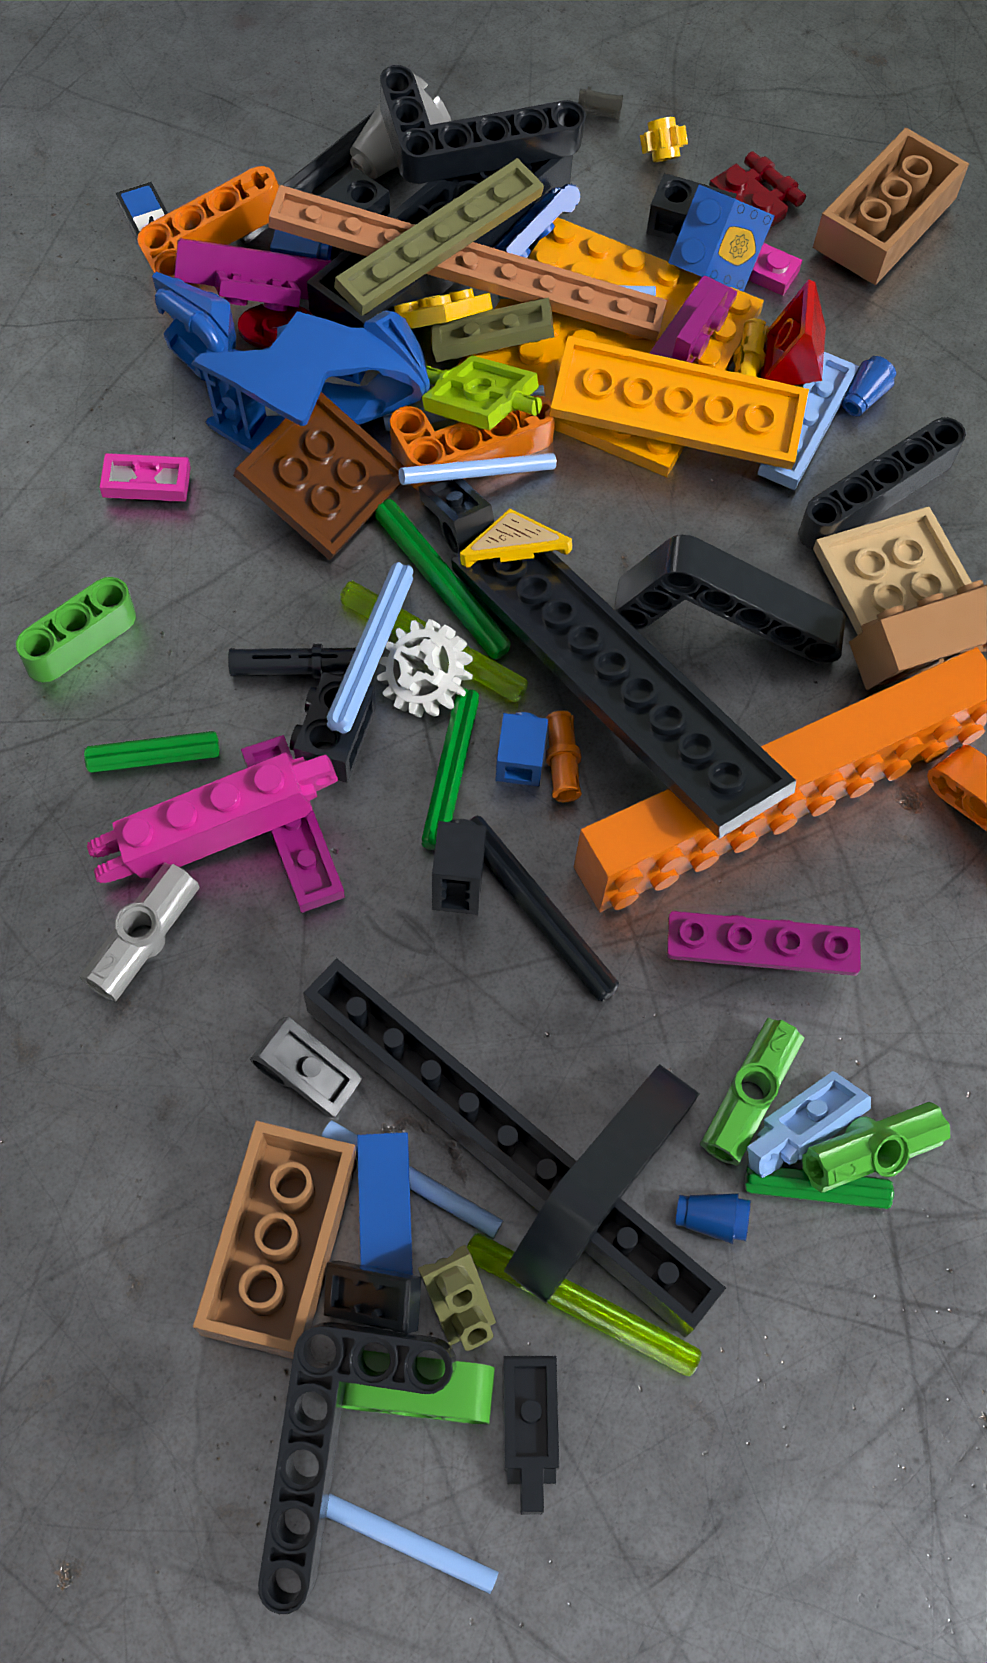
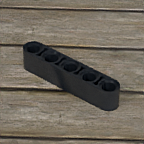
M938 418L813 497L808 502L798 531L802 544L807 548L813 549L816 539L866 524L947 471L953 465L965 440L966 432L963 425L953 418Z

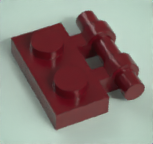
M754 151L748 153L744 159V164L751 170L746 172L736 163L709 182V186L736 193L737 200L775 215L770 228L786 218L788 206L785 203L787 201L798 208L806 199V194L798 188L799 184L791 176L784 177L775 169L774 162L766 156L760 157ZM766 182L774 189L769 191L762 183Z

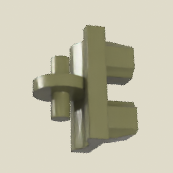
M466 1245L457 1248L448 1258H440L433 1264H425L418 1268L444 1337L450 1346L460 1341L465 1351H470L494 1337L490 1326L495 1324L496 1320Z

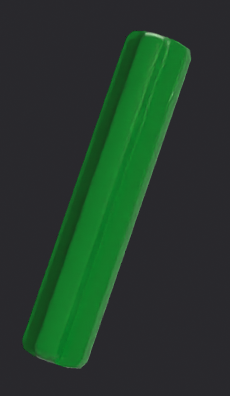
M208 731L92 745L84 749V761L87 770L92 773L215 758L220 753L219 738L216 732Z
M747 1166L744 1177L745 1190L749 1194L879 1209L891 1208L894 1199L893 1182L885 1178L864 1176L821 1193L811 1186L810 1180L803 1169L780 1167L773 1173L761 1178Z

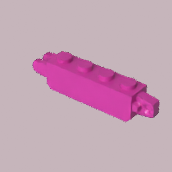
M285 752L112 822L114 830L102 834L100 837H95L90 842H87L88 845L86 846L90 857L93 856V858L109 856V854L119 851L121 856L97 865L98 867L94 868L95 878L100 883H111L134 873L140 878H153L164 863L181 867L303 818L313 810L310 800L317 797L316 791L338 781L333 764L327 755L305 761L303 757L292 760Z

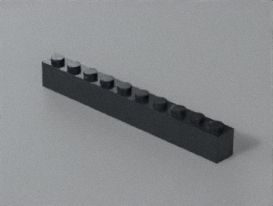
M336 958L303 992L307 1012L540 1212L553 1190L576 1163V1160ZM622 1199L618 1201L584 1249L588 1255L685 1338L696 1328L726 1289L723 1284Z

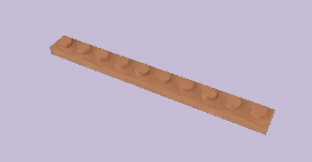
M279 185L269 214L268 223L269 228L364 256H369L415 226L411 223L283 185ZM472 242L426 273L523 303L549 297L551 308L554 312L652 341H656L660 332L667 302L666 299L475 242Z

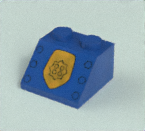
M699 184L668 263L701 277L708 276L728 287L744 292L775 215Z

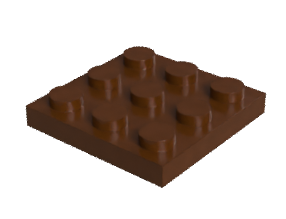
M321 392L308 424L300 426L285 418L235 469L233 476L327 559L331 560L375 513L378 505L388 499L401 485L399 469L405 466Z

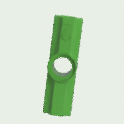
M766 1019L699 1144L705 1148L708 1154L724 1163L739 1165L747 1150V1146H749L770 1104L777 1096L779 1087L805 1039L797 1031L796 1027L783 1020ZM752 1082L757 1084L763 1091L764 1098L759 1100L749 1098L742 1089V1083Z
M932 1102L921 1104L879 1121L867 1116L859 1117L847 1127L845 1134L809 1147L807 1153L802 1154L803 1170L807 1174L811 1186L821 1193L874 1172L884 1177H892L904 1169L909 1158L942 1146L944 1141L950 1139V1124L943 1116L941 1108Z

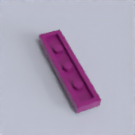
M284 735L241 749L247 768L285 752L293 760ZM313 810L303 818L271 830L273 840L301 913L345 898L342 883Z

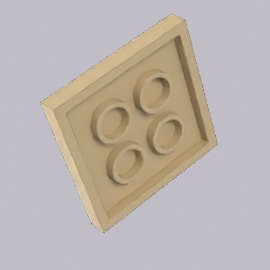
M930 507L816 539L813 548L857 635L862 633L860 626L877 619L876 615L885 610L902 605L904 611L916 607V602L928 596L943 593L944 598L957 594L956 590L972 583Z

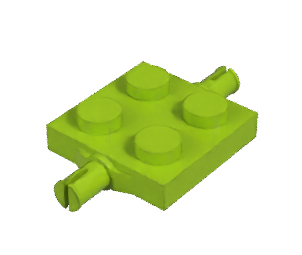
M471 355L463 363L450 370L443 371L426 366L429 383L434 385L422 396L424 410L490 431L512 411L519 410L536 416L541 411V398L530 396L539 388L537 373Z

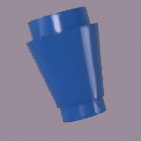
M872 356L869 360L863 361L842 401L844 410L852 416L860 417L864 411L894 386V378L896 377L895 367L881 356Z
M739 1193L679 1195L676 1225L684 1226L687 1229L733 1244L734 1240L746 1241L751 1200L739 1199Z

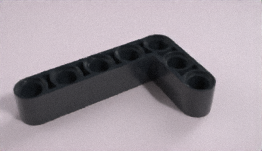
M392 65L385 68L380 75V111L400 174L410 183L423 184L502 169L517 158L523 164L570 156L575 154L581 147L586 112L577 102L563 100L430 125L412 71L402 65Z
M682 534L669 538L619 579L614 610L636 630L648 627L678 604L687 600L810 661L825 664L838 661L841 658L846 621L844 612L697 537Z
M659 1064L558 1183L509 1260L504 1272L546 1304L566 1278L601 1223L679 1125L700 1093Z
M321 1322L304 1331L298 1338L294 1348L258 1581V1594L262 1604L269 1611L280 1615L290 1614L298 1610L316 1583L346 1383L420 1394H434L444 1389L450 1382L457 1366L455 1352L445 1340L431 1336L405 1334L336 1322ZM323 1334L334 1342L336 1355L332 1363L323 1364L313 1357L311 1342L315 1335ZM377 1342L387 1348L390 1354V1364L387 1370L376 1372L365 1364L363 1352L367 1344ZM429 1350L437 1352L445 1363L443 1376L433 1380L424 1378L417 1369L416 1360L419 1353ZM306 1392H316L325 1398L327 1414L324 1419L314 1420L304 1413L302 1399ZM305 1449L316 1456L319 1465L317 1475L306 1477L295 1469L293 1463L295 1451ZM291 1508L302 1510L310 1521L309 1532L306 1534L291 1532L285 1523L286 1510ZM280 1568L293 1570L299 1576L301 1590L296 1593L283 1591L277 1584L276 1570Z

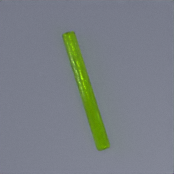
M349 581L340 593V601L345 606L369 619L379 595L355 581ZM401 608L391 632L396 634V629L400 628L409 633L411 632V621L416 620L424 628L427 622ZM467 645L461 651L466 652L473 658L471 663L464 665V670L472 674L474 680L513 702H518L523 697L528 686L527 679Z
M475 1233L467 1245L474 1264L532 1294L504 1272L515 1251L480 1233ZM566 1278L547 1302L684 1376L693 1375L700 1363L702 1352L699 1348Z

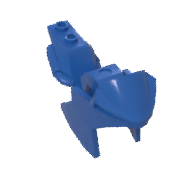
M157 271L152 275L156 290L155 303L158 312L163 315L166 311L174 319L163 333L168 348L201 380L206 381L214 415L207 418L206 424L210 429L248 453H251L285 418L300 426L308 424L321 392L355 423L360 425L421 400L422 396L430 389L425 359L420 344L406 319L396 312L383 311L364 323V328H350L327 319L297 311L288 324L277 327V339L271 347L262 350L240 351L236 350V332L231 307L226 299L219 297L213 292H206L189 285L179 278H172ZM376 370L380 372L364 386L325 382L329 377H336L360 385L365 371ZM265 406L281 416H267Z

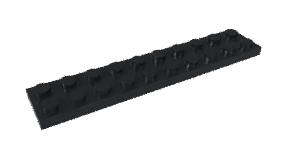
M553 551L534 553V558L500 562V558L477 560L469 568L461 564L460 554L451 558L453 572L718 839L795 793L796 779Z

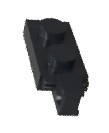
M504 1356V1470H507V1484H520L521 1515H542L544 1513L543 1484H556V1470L559 1469L556 1356Z

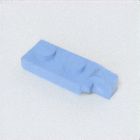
M835 1071L830 1072L764 1119V1128L757 1134L758 1139L747 1146L748 1167L761 1178H764L778 1170L784 1161L791 1165L797 1162L798 1159L801 1160L802 1154L807 1153L809 1147L827 1141L851 1124L852 1121L870 1110L871 1096Z

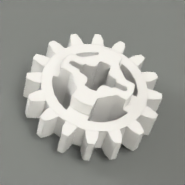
M428 619L424 628L422 624L414 620L411 621V632L407 633L398 628L396 629V635L399 640L395 644L387 641L385 647L390 651L389 656L381 657L378 662L386 667V672L379 674L377 679L389 685L383 691V695L391 700H395L394 706L404 712L409 709V713L417 717H422L425 710L428 714L435 717L439 715L440 704L449 709L454 708L451 697L455 693L465 696L466 691L460 684L462 680L472 679L473 675L464 670V665L471 663L473 658L466 652H461L467 643L459 636L455 637L456 631L449 626L444 625L441 627L434 620ZM416 662L428 665V669L433 671L434 675L431 676L426 672H422V668L417 666Z

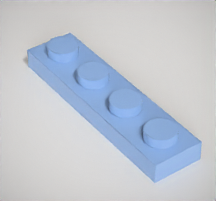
M824 352L822 381L805 383L803 388L809 389L796 460L792 470L761 463L757 475L792 490L796 489L845 398L859 369L858 365Z

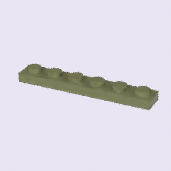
M517 158L336 276L334 288L363 316L541 197L544 185Z

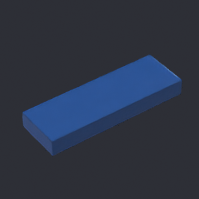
M408 1132L357 1135L361 1265L413 1275Z

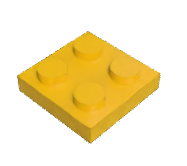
M472 288L394 305L395 312L406 319L411 329L449 322L493 309L490 293L474 296Z

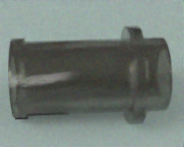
M588 86V89L580 88L578 103L584 108L586 118L587 114L616 118V120L620 119L623 95L592 91V86Z

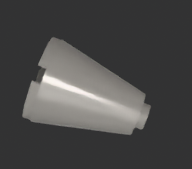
M414 74L430 125L451 121L450 115L439 96L437 95L432 100L424 91L429 85L422 78ZM380 103L350 148L352 167L357 168L371 179H377L398 167L380 111Z

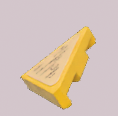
M509 508L460 552L461 564L469 568L477 560L500 558V562L530 559L534 558V553L554 550L567 555L572 551V538Z

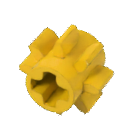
M666 117L648 122V132L640 135L642 154H652L653 162L679 158V148L688 144L686 126L678 127L675 117Z

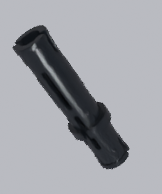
M313 644L312 648H230L228 653L229 674L231 677L236 675L275 676L313 674L314 679H321L323 672L328 674H345L356 647L323 648L322 644Z

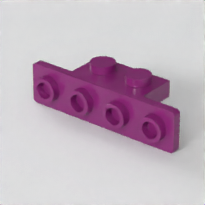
M180 238L177 241L174 277L187 283L214 286L218 295L224 297L230 304L245 306L248 305V300L264 302L263 306L271 310L287 311L288 306L299 307L300 299L308 300L307 281L331 261Z
M703 276L649 353L690 363L695 358L700 359L708 346L712 333L714 331L718 332L724 324L729 308L736 299L737 291L708 276Z
M672 911L668 917L667 957L674 960L856 976L861 970L860 930L855 927L800 923L783 919L767 920L747 918L739 915L723 916Z

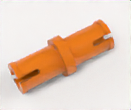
M555 711L546 717L548 719L549 748L545 754L546 763L551 767L552 797L556 798V801L571 802L579 799L582 794L578 773V764L582 758L581 749L575 742L574 715H571L568 711Z

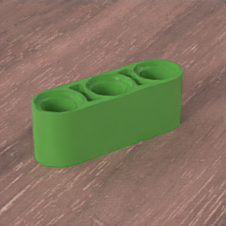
M104 577L97 580L23 630L16 640V649L29 677L42 683L51 682L127 631L136 619V612L127 585L121 579L115 577ZM46 652L44 655L35 657L37 654Z
M367 1350L363 1352L365 1364L371 1370L381 1372L388 1369L390 1364L389 1353ZM417 1357V1369L424 1378L433 1380L443 1376L445 1371L443 1359ZM456 1361L457 1366L450 1382L444 1389L434 1394H420L346 1383L342 1408L469 1424H489L495 1368L489 1365Z

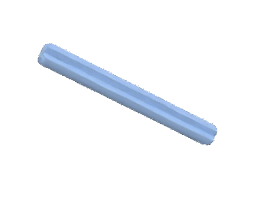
M397 562L389 570L328 712L327 727L332 731H339L345 734L351 730L413 581L412 574L414 571L410 565H403Z

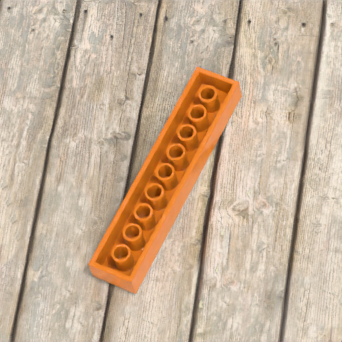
M976 647L761 746L796 779L795 793L720 839L670 789L582 828L573 867L599 913L611 907H614L615 910L623 909L635 902L639 897L638 894L653 887L656 891L663 890L679 879V875L693 868L695 872L703 871L715 864L722 854L731 850L735 853L743 852L752 847L760 836L771 831L774 835L781 834L794 826L798 818L809 813L812 816L821 815L835 805L836 800L847 795L850 798L859 797L870 790L874 782L885 777L889 781L897 779L905 774L912 764L924 760L925 763H930L944 755L950 746L959 742L962 745H968L976 741L985 733L983 727L987 723L986 658Z

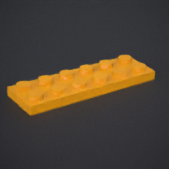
M568 335L552 400L550 416L792 470L796 460L809 389Z

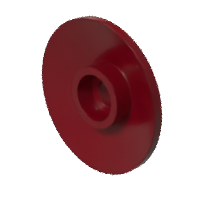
M260 304L242 313L238 320V332L247 343L265 349L271 347L277 339V327L288 324L297 311L309 315L313 314L301 306H288L287 311H276L265 308L264 304Z

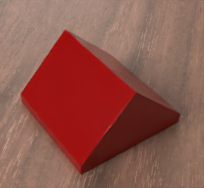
M808 279L769 327L763 349L766 357L764 366L761 368L760 378L789 385L822 381L826 326L816 282Z

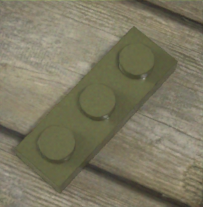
M549 297L484 311L449 322L432 325V350L436 362L459 359L468 355L496 351L506 347L553 338V316Z

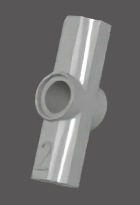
M164 863L135 903L129 904L119 911L115 919L114 931L79 976L82 982L104 998L116 1002L146 960L156 956L162 950L165 944V934L200 888L198 882L180 867ZM138 926H151L150 931L142 937L134 938L130 936L131 932Z

